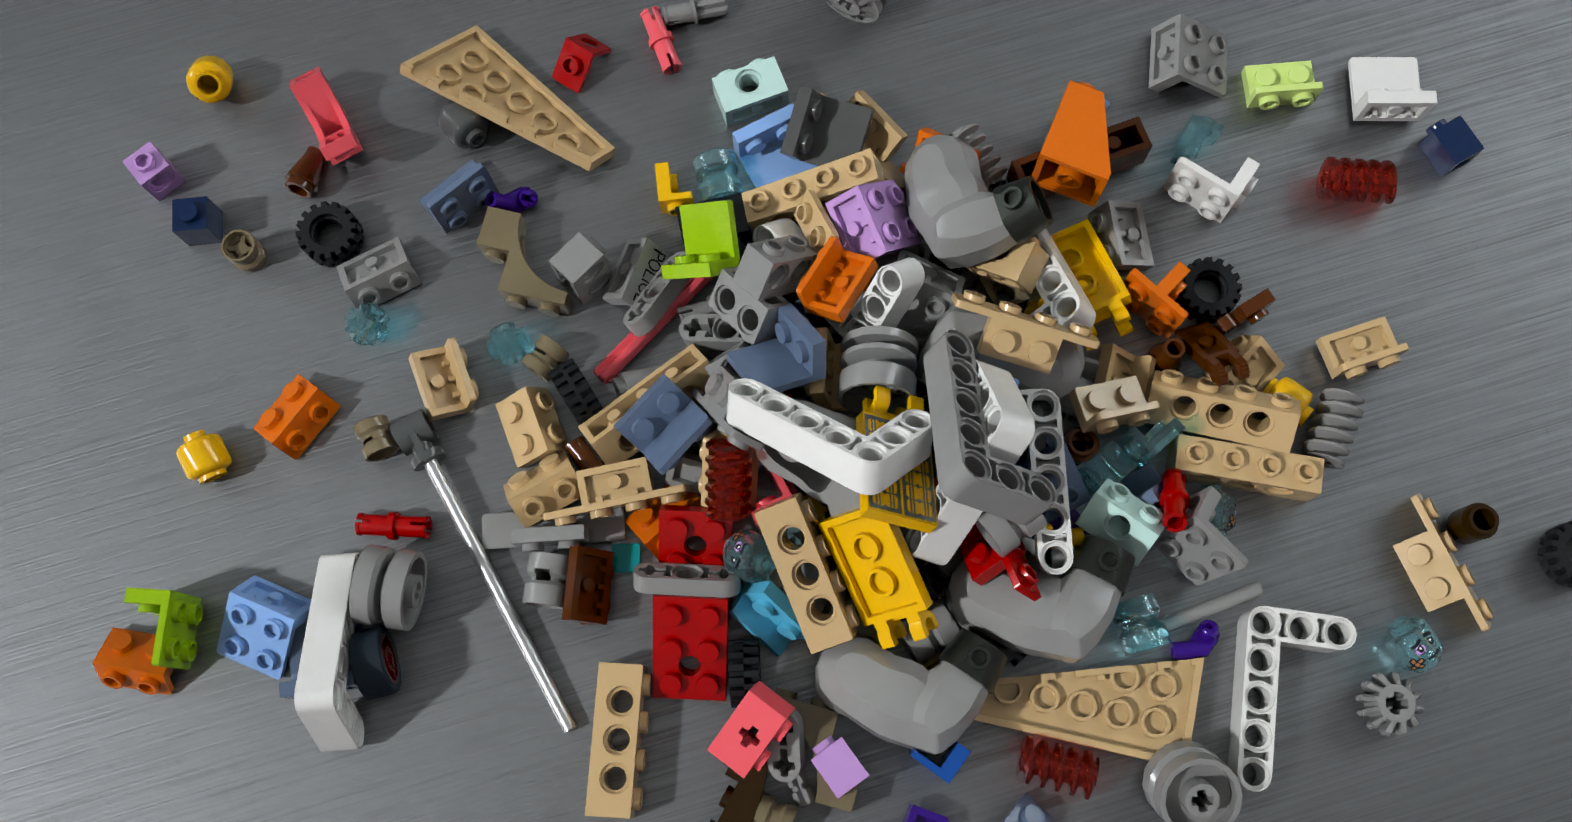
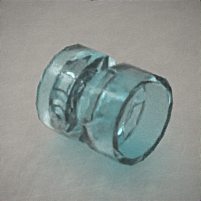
M710 149L698 154L693 159L697 182L701 183L698 187L701 201L744 192L742 181L738 179L739 168L735 152L732 149Z
M1155 593L1141 595L1118 603L1113 622L1116 627L1122 628L1123 632L1119 639L1125 656L1172 643L1166 623L1158 620L1161 609Z

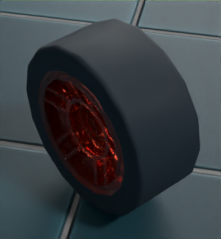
M379 625L352 633L349 640L350 663L354 679L363 697L367 700H373L397 693L401 687V669L396 646L387 628Z

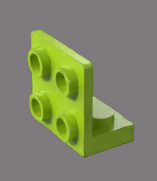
M732 200L680 205L686 255L674 256L675 263L661 265L662 278L713 277L720 275L722 268L738 267L740 254Z
M126 587L125 603L138 605V612L159 616L151 661L152 666L190 670L191 662L195 660L197 655L195 636L197 626L203 618L202 598L172 590Z

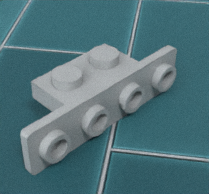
M720 366L717 373H713L709 377L705 385V392L694 388L691 394L699 402L698 406L718 425L717 429L729 436L727 440L731 444L745 451L750 446L762 451L765 446L764 443L732 427L726 420L729 383L740 378L733 371Z
M625 508L611 509L612 516L591 520L590 514L577 516V523L571 525L555 526V521L549 522L543 519L529 528L523 527L515 512L483 514L482 546L485 550L522 548V552L530 553L543 552L544 546L558 545V550H569L570 546H580V544L624 541L626 539Z

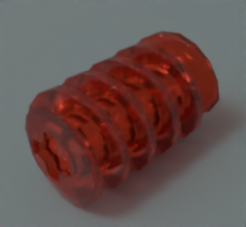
M1327 157L1318 173L1316 181L1317 196L1319 199H1323L1326 190H1329L1330 200H1337L1340 191H1343L1344 201H1350L1354 192H1356L1357 201L1364 202L1367 194L1370 193L1371 202L1378 203L1381 195L1384 194L1385 204H1392L1397 192V170L1395 164L1390 160H1384L1380 163L1375 159L1366 162L1360 158L1352 161L1350 158L1338 160L1336 157Z
M725 438L706 441V448L716 451V453L706 455L705 462L716 465V467L706 469L705 476L716 481H710L705 484V490L715 494L705 497V504L715 508L708 510L705 515L712 520L721 522H734L746 518L751 514L752 506L749 503L752 497V491L749 488L752 485V477L749 473L752 472L753 463L750 461L753 456V449L750 446L747 451L742 450Z
M1026 735L1018 755L1016 776L1020 771L1023 772L1025 784L1029 785L1034 775L1039 778L1040 788H1044L1049 779L1053 780L1055 792H1059L1063 784L1067 783L1070 796H1074L1077 789L1082 787L1084 799L1089 800L1097 782L1100 759L1097 757L1094 761L1092 751L1085 750L1079 758V752L1076 747H1070L1064 755V747L1061 743H1055L1051 750H1049V743L1046 739H1040L1035 746L1033 736Z

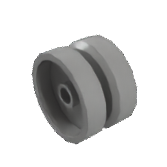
M373 544L366 546L357 560L350 585L349 609L353 623L375 627L384 621L386 628L402 631L411 630L419 617L426 591L427 560L425 554L421 551L401 549L394 555L393 549L387 546Z
M1180 740L1166 744L1152 755L1144 769L1142 785L1146 800L1164 822H1235L1241 811L1243 793L1239 779L1230 767L1220 760L1213 751L1198 742Z

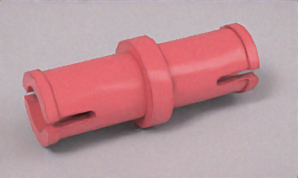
M651 7L652 15L649 9L646 8L640 13V17L649 35L648 44L650 49L656 52L664 75H671V66L674 73H677L682 69L683 65L673 45L675 40L673 34L667 30L659 7Z

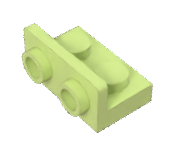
M1311 60L1247 65L1241 71L1247 108L1259 107L1261 110H1270L1280 105L1292 104L1294 107H1304L1313 103L1324 89L1323 82H1315Z

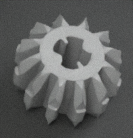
M1390 672L1387 676L1383 673H1375L1372 675V682L1367 680L1360 684L1366 694L1356 695V701L1364 703V708L1359 709L1356 714L1359 716H1369L1366 727L1369 729L1379 727V732L1382 736H1391L1393 732L1396 735L1407 734V726L1413 728L1420 724L1414 714H1422L1425 709L1416 705L1415 700L1420 699L1423 694L1419 691H1410L1413 680L1409 678L1400 680L1399 673ZM1386 698H1389L1388 702H1393V710H1390L1391 706H1386Z

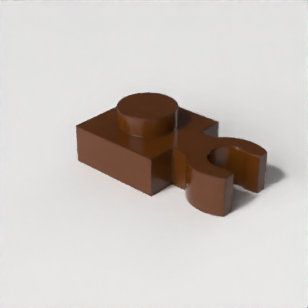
M1267 288L1239 305L1234 311L1218 319L1217 323L1213 326L1224 336L1247 321L1254 325L1269 314L1267 308L1276 299Z

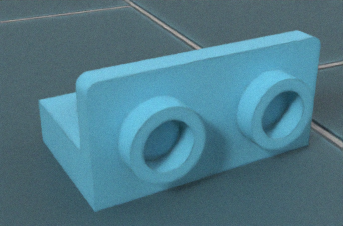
M772 581L745 583L729 609V614L756 639H759L774 655H782L791 640L805 639L788 596Z

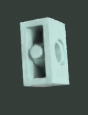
M775 56L767 59H755L747 66L736 70H724L712 78L713 92L727 127L789 105V90ZM747 86H753L757 88L752 92H745L742 90Z
M1109 478L1096 491L1075 523L1092 536L1106 539L1130 552L1136 558L1135 566L1139 565L1165 528L1163 526L1164 515L1157 507L1146 504L1131 494L1126 486ZM1119 515L1125 517L1129 523L1124 522Z

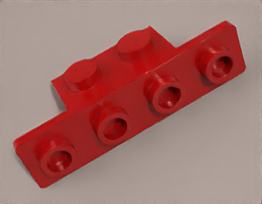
M974 524L959 546L972 581L982 586L1006 569L1015 590L1034 602L1040 599L1042 596L1036 584L1039 582L1036 572L1025 559L1026 548L1022 541L1019 547L1002 558L992 549Z

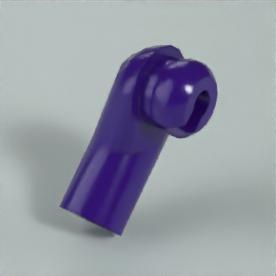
M519 187L506 194L491 191L487 194L485 202L487 207L490 206L520 213L527 208L534 207L538 202V195L529 187Z
M1203 620L1189 641L1171 642L1170 655L1172 660L1206 658L1220 638L1218 624L1212 620Z

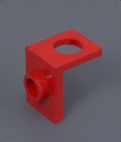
M586 33L566 37L552 78L576 93L582 92L594 58L610 54L611 48Z

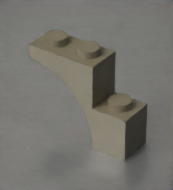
M488 206L476 244L487 260L498 264H504L506 261L497 289L504 301H506L505 303L518 309H525L526 306L539 308V312L552 317H558L559 313L570 316L573 301L569 293L544 282L528 265L525 253L527 224L521 213Z
M776 687L775 693L795 707V710L802 716L804 738L812 751L813 757H815L816 754L812 749L830 735L831 737L833 736L839 713L826 706L821 699L812 697L811 703L808 704L796 700L798 693ZM817 770L815 802L852 813L859 784L838 799Z

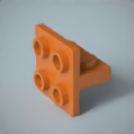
M1179 261L1156 286L1138 269L1133 268L1124 280V284L1132 299V303L1125 305V308L1131 313L1136 312L1146 321V326L1154 334L1162 335L1169 339L1189 316V313L1177 304L1175 300L1187 287L1183 280L1191 270Z

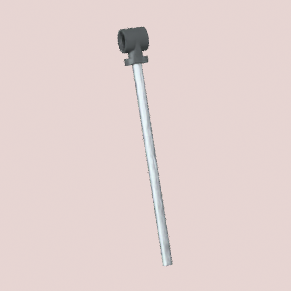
M419 409L390 425L393 438L406 456L414 454V457L410 460L413 470H426L561 728L564 733H567L576 728L577 724L439 465V462L446 457V453L442 446L434 447L432 442L439 439V435L432 421H429L426 412L423 409Z

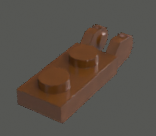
M1208 321L1181 328L1174 332L1175 338L1180 339L1185 344V352L1205 372H1209L1211 380L1218 387L1228 384L1229 378L1225 369L1227 365H1230L1233 375L1238 377V379L1249 378L1250 368L1245 358L1239 353V349Z

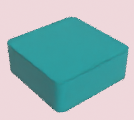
M639 543L612 544V552H614L613 573H633V568L641 564V545Z

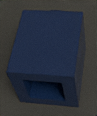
M1461 115L1449 122L1441 119L1426 130L1428 136L1418 145L1441 177L1466 165L1484 149Z
M207 196L173 199L172 232L189 246L221 243L223 239V211Z

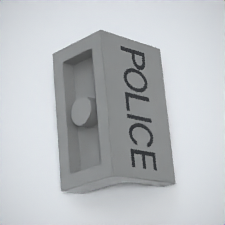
M648 237L628 238L602 299L612 305H628L631 307L661 268V265L673 254Z

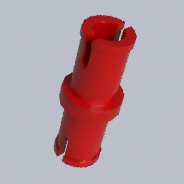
M1176 468L1168 469L1163 473V490L1159 495L1160 506L1163 509L1164 515L1163 526H1167L1166 530L1170 532H1180L1187 527L1186 509L1190 505L1189 493L1185 490L1186 475H1182V471Z
M391 511L388 515L358 513L356 517L357 520H362V522H355V532L358 536H386L388 540H398L399 537L429 539L431 536V532H426V529L432 530V519L430 516H401L399 512Z

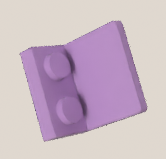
M893 179L857 185L825 203L843 247L847 251L874 257L876 260L888 253L915 247L921 243L918 230L904 204L903 192Z

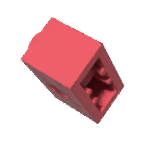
M758 681L744 696L707 750L743 779L752 768L759 772L772 755V752L767 749L773 739L780 743L792 727L793 723L788 718L795 710V707L761 681ZM753 726L759 730L756 736L751 733Z

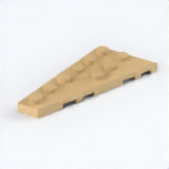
M477 25L400 64L401 75L589 172L613 157L615 147Z
M1204 658L999 678L993 693L987 695L977 717L973 721L1149 761L1152 755L1166 744L1180 740L1192 741Z

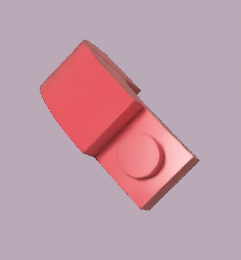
M319 66L289 81L291 91L317 135L320 151L326 161L330 160L334 166L363 151L361 142L347 114Z

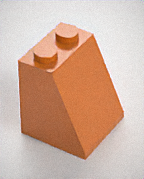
M1070 80L1037 159L1032 177L1044 189L1095 207L1111 175L1104 92L1096 90L1091 84L1085 82L1077 83Z

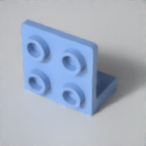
M793 103L732 132L734 150L755 188L818 167L780 153L793 111Z
M253 575L229 591L216 650L217 653L276 680L281 679L285 675L295 629L308 620L311 599Z

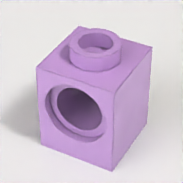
M150 141L122 161L138 183L158 201L186 182L171 161Z
M830 735L812 749L816 756L811 759V762L838 799L869 776L842 737L834 741Z

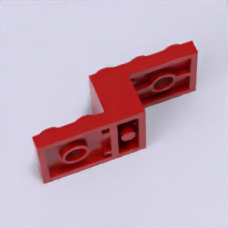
M660 505L658 562L733 567L731 557H733L734 508ZM691 536H699L704 539L706 547L702 550H692L686 544V539ZM653 594L652 698L726 701L728 626L732 597L716 598ZM686 656H693L698 659L700 666L695 669H687L681 664L680 660Z

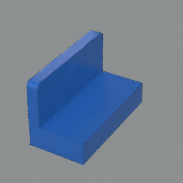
M957 741L946 750L938 763L915 749L909 751L912 758L948 784H950L971 753L970 750Z

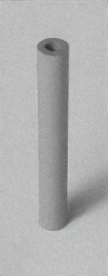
M1254 582L1156 621L1157 627L1161 634L1171 632L1262 596V587L1258 582Z

